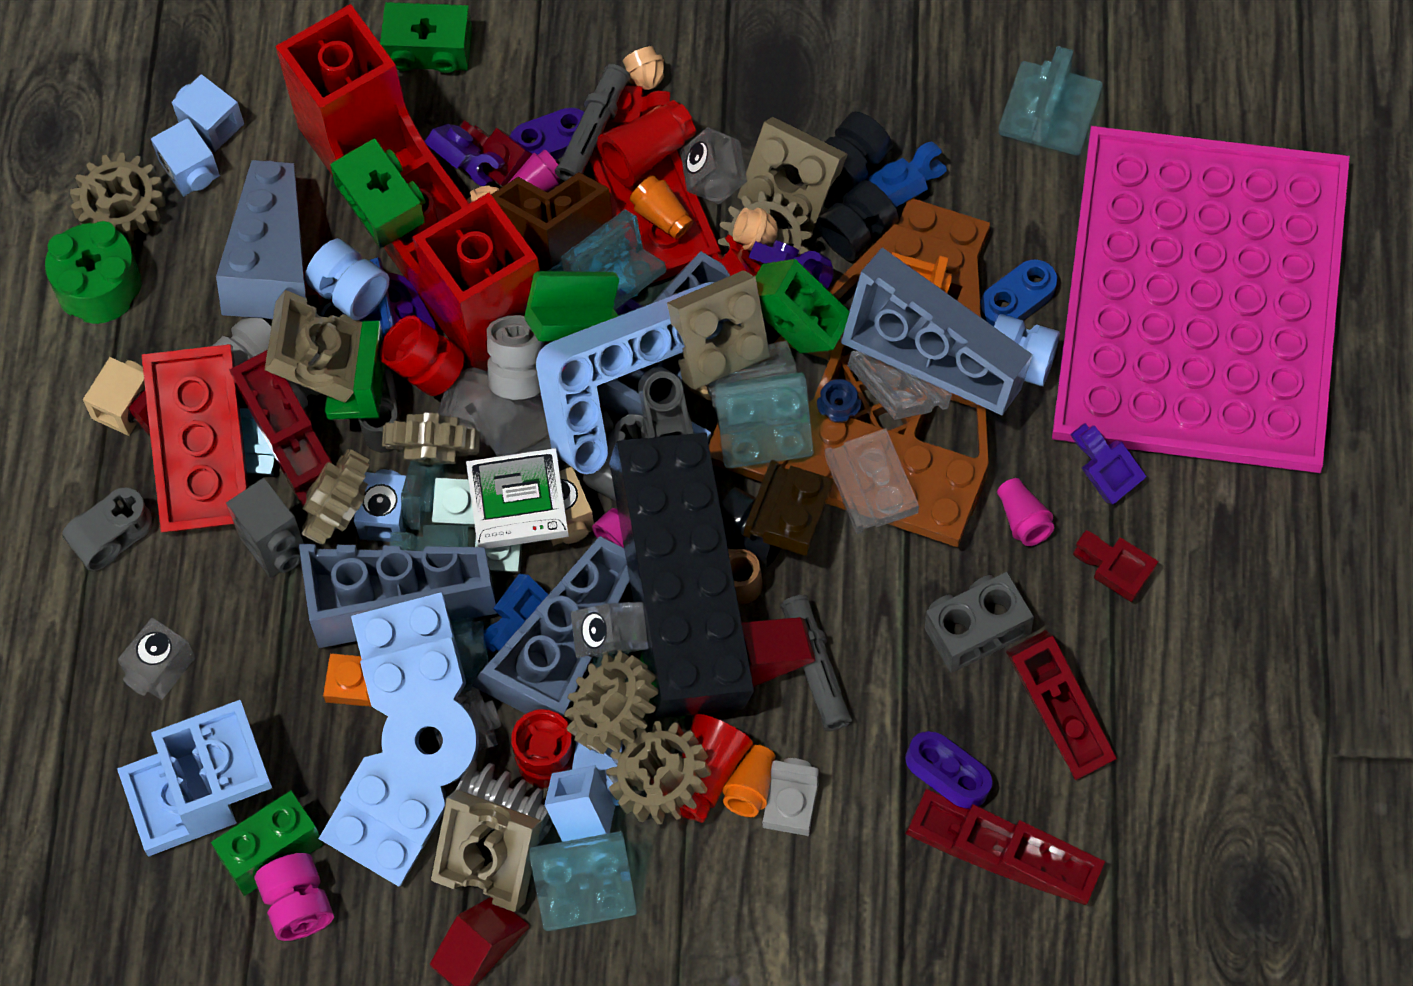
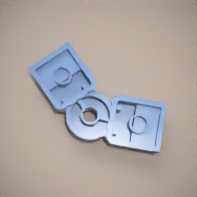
M442 592L351 616L362 658L360 663L371 707L388 716L382 732L383 753L363 758L340 797V803L318 838L399 887L403 884L444 814L447 795L443 786L463 776L472 762L475 761L479 748L477 724L472 714L461 703L456 701V698L466 685V680ZM432 726L441 732L443 744L438 752L427 754L420 748L419 736L425 728Z

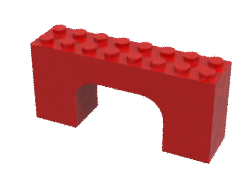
M349 4L275 46L298 129L331 175L330 164L374 138L384 152L391 149L396 155L403 169V172L400 173L407 184L414 181L425 198L426 204L422 205L425 223L383 248L403 276L414 286L425 307L448 339L462 349L465 363L475 377H478L488 371L490 355L487 352V328L490 323L506 316H525L533 275L535 272L540 271L538 257L490 192L469 204L416 129L403 99L395 63L354 7Z

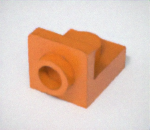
M330 653L323 693L326 703L371 707L360 663L362 660L361 656Z

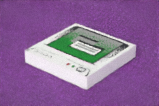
M556 448L466 461L478 547L489 549L569 537Z

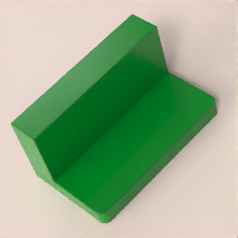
M537 271L533 275L524 319L538 341H555L618 317L619 315L614 310L613 305L620 279L615 272Z
M362 321L353 386L354 393L345 403L327 396L325 413L328 419L379 418L386 367L380 358V347L384 340L380 321Z

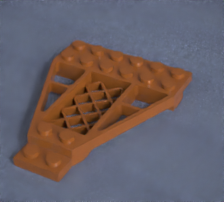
M912 198L907 201L898 225L894 224L828 291L839 300L859 280L861 271L881 248H884L891 254L894 252L933 264L936 263L940 255L948 258L945 272L952 274L947 294L981 317L978 260L990 232V222ZM843 334L833 350L809 353L829 361L815 396L809 402H802L753 386L789 348L795 349L782 336L769 347L770 357L750 365L736 379L709 442L713 466L762 482L772 459L778 461L777 466L786 469L794 466L830 477L834 481L826 504L959 547L969 518L973 516L987 479L989 462L986 408L915 376L913 378L918 387L898 395L890 380L907 373L895 367L885 370L880 360L859 351L848 354L850 347L841 343ZM870 359L877 373L856 382L849 367ZM840 371H842L846 381L853 384L858 391L857 398L861 400L862 411L858 412L855 416H849L847 421L838 423L831 421L829 416H824L819 412L817 399L821 397V389L828 382L838 379ZM883 384L890 399L869 407L862 392ZM933 397H944L976 408L978 457L972 458L917 439ZM917 400L912 415L909 417L904 405ZM896 409L903 425L891 430L881 428L875 417Z

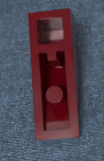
M1044 630L1006 650L1027 694L1075 780L1117 759L1051 633Z

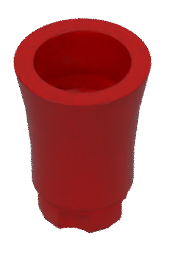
M671 100L664 106H657L621 127L600 134L597 138V146L602 160L611 174L624 186L632 187L651 168L681 148L685 141L696 134V128L693 124L692 116L685 106L677 103L675 100Z
M696 714L690 731L694 733L699 741L698 745L701 744L708 754V758L704 762L710 768L711 775L700 778L707 787V792H695L692 796L697 807L692 809L684 804L680 807L681 816L704 823L710 808L716 806L725 784L753 745V741L745 733L726 722L711 716ZM682 753L681 758H686L684 753Z

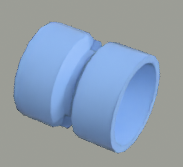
M338 238L330 240L316 252L305 272L306 284L323 298L332 299L334 306L353 320L363 319L372 313L382 301L389 287L390 278L386 272L370 260H362L361 254Z
M1000 314L994 327L1033 354L1024 381L1044 386L1054 360L1060 331L1037 324L1029 330L1026 329L1023 320Z

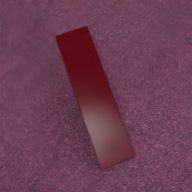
M266 350L229 369L303 508L311 485L316 481L325 464L332 462L313 431L312 424L288 381L285 378L265 371L268 351Z
M927 788L923 792L905 832L906 835L985 870L1083 905L1088 903L1105 863L1104 860L1021 820L1013 824L974 804L969 809L956 806L945 797Z

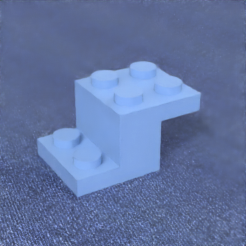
M241 700L151 732L158 754L117 768L147 856L236 824L230 804L272 788Z

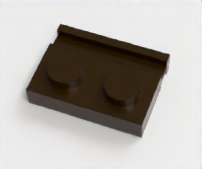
M771 459L745 524L743 536L750 538L751 534L762 537L764 543L807 556L829 498L834 479L794 466L786 469L777 466L778 461Z

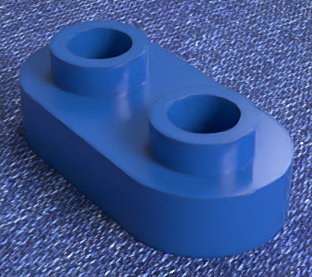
M1028 260L1020 264L983 293L980 301L981 318L993 327L1000 314L1024 321L1048 303L1055 295L1057 275L1053 267L1041 260ZM1039 276L1043 280L1040 282H1032L1028 279V277ZM998 300H1005L1009 303V305L1006 307H999L995 304V302Z

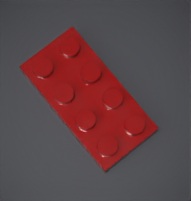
M598 146L596 147L588 164L595 181L609 188L613 223L640 287L678 275L700 251L710 257L715 252L721 254L677 150L651 168L632 187H626L611 174L602 160ZM652 175L659 181L665 180L688 213V216L694 221L689 230L678 239H674L670 234L634 211L635 205L630 201V196L645 179Z
M227 344L142 354L161 532L167 533L235 525L226 502L249 488L238 387L229 369L235 367L233 346Z

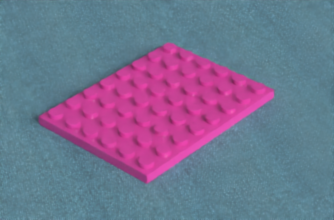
M1091 126L1052 439L1075 442L1070 434L1083 423H1086L1088 427L1095 425L1108 446L1117 440L1121 441L1127 449L1321 473L1324 458L1350 156Z

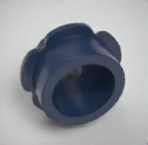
M836 379L828 382L821 389V397L817 399V408L822 415L829 416L831 421L845 422L849 419V416H855L860 411L861 400L857 398L858 391L850 382ZM841 400L843 401V404L836 405L835 401Z

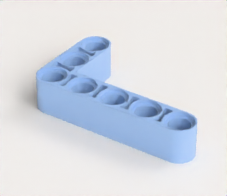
M714 282L698 285L550 342L541 349L536 359V370L551 448H556L559 459L579 473L586 475L601 469L608 456V446L597 386L682 353V348L685 346L680 334L671 325L667 302ZM728 319L720 320L715 332L710 337H707V339L717 336L722 329L723 322Z

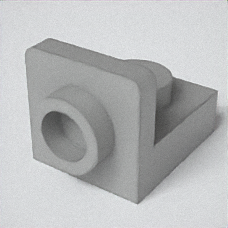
M787 758L784 762H772L771 782L763 817V828L809 836L819 786L818 768L811 767L809 762L797 758Z

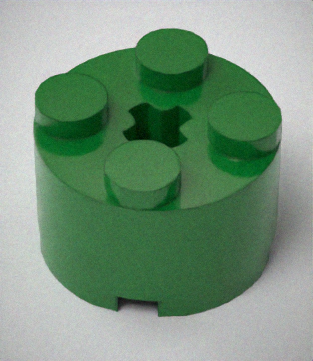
M107 221L81 224L61 234H56L49 240L45 270L61 308L67 314L82 318L83 322L99 324L115 320L129 310L131 307L130 303L136 294L138 295L140 292L141 274L127 239L115 229L113 224Z

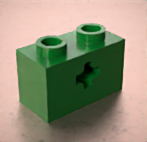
M385 2L380 44L399 71H410L412 69H433L443 73L455 70L468 71L473 29L469 6Z
M375 138L330 164L335 186L380 249L425 223L422 205L426 204L422 192L414 181L406 183L400 174L403 172V169L396 155L391 149L384 152Z
M796 259L762 264L755 278L763 319L799 353L833 350L845 330L850 311Z
M292 791L287 792L211 842L220 861L243 896L258 888L254 876L264 865L283 856L295 853L311 854L323 846V842L318 839L320 835L316 826Z

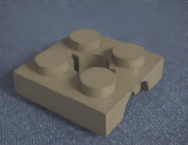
M771 117L763 124L737 198L742 200V197L746 195L755 203L758 202L759 191H765L768 201L772 202L777 193L783 194V206L786 207L789 203L795 201L799 204L794 213L795 216L807 215L810 220L802 225V230L815 233L818 231L816 225L817 218L827 211V208L824 207L826 196L833 182L841 174L848 154L781 120ZM784 164L793 165L798 169L799 176L802 182L805 183L803 186L794 185L789 181L785 168L782 167ZM772 210L775 217L790 224L784 215Z
M744 270L667 302L671 325L676 328L685 346L682 348L684 359L679 360L682 380L684 384L695 390L770 357L756 278ZM728 319L723 322L722 329L717 336L707 339V337H710L715 332L720 320Z
M285 290L275 302L265 371L345 403L354 393L353 386L362 322L353 320L345 314H342L340 317L334 315L321 317L316 313L315 307L307 304L306 298ZM312 335L316 336L315 342L317 346L311 340ZM319 351L321 353L311 366L308 365Z
M458 789L455 790L446 799L431 881L452 889L460 886L479 887L483 890V894L493 897L492 904L516 912L526 901L542 820ZM493 828L495 830L488 835L484 842V845L491 851L493 862L491 861L485 867V859L482 857L480 849L476 846V842L478 843Z

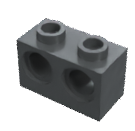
M264 477L226 502L241 541L270 579L279 572L286 573L300 563L299 544H304L295 517Z
M1005 572L995 578L992 575H987L978 579L969 587L968 591L958 596L945 595L934 601L930 605L929 610L926 611L925 630L950 673H953L1030 635L1034 616L1010 576ZM996 603L1003 605L1008 611L1004 614L995 615L987 611L985 607ZM952 623H959L968 630L963 634H952L945 627Z

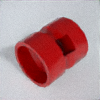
M415 315L406 316L394 324L384 337L380 347L381 361L402 377H408L410 383L429 396H437L450 388L459 377L464 366L465 356L462 349L444 336L438 335L435 329Z
M537 709L524 714L516 722L511 740L516 764L521 776L529 784L540 788L549 787L552 773L572 770L575 753L572 734L567 731L568 722L559 713L548 709Z

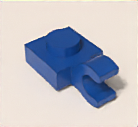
M927 142L917 149L910 163L901 158L896 162L885 165L881 170L867 177V180L877 185L888 196L893 205L897 207L928 190L926 181L940 177L947 169L938 159L930 163L942 151L935 143Z
M518 574L493 608L502 618L489 626L483 632L478 642L490 653H493L495 650L499 652L549 594L529 575Z

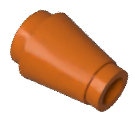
M654 175L645 179L630 196V201L635 205V212L670 234L674 239L684 235L694 222L688 216V213L665 180L659 181Z
M752 745L725 784L723 803L733 813L744 817H755L758 815L759 810L766 807L771 782L772 762L776 759L775 753L769 748L762 745Z

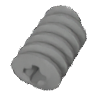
M477 760L473 761L463 774L456 790L458 789L542 820L537 845L541 843L553 824L545 805L541 804L543 789L537 788L528 797L525 795L527 788L526 780H520L512 789L509 787L510 772L505 771L495 780L493 779L495 764L488 763L479 772L477 771Z

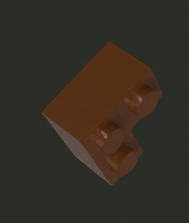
M580 172L548 193L524 179L516 177L491 194L538 257L539 265L550 271H555L614 230L609 188Z

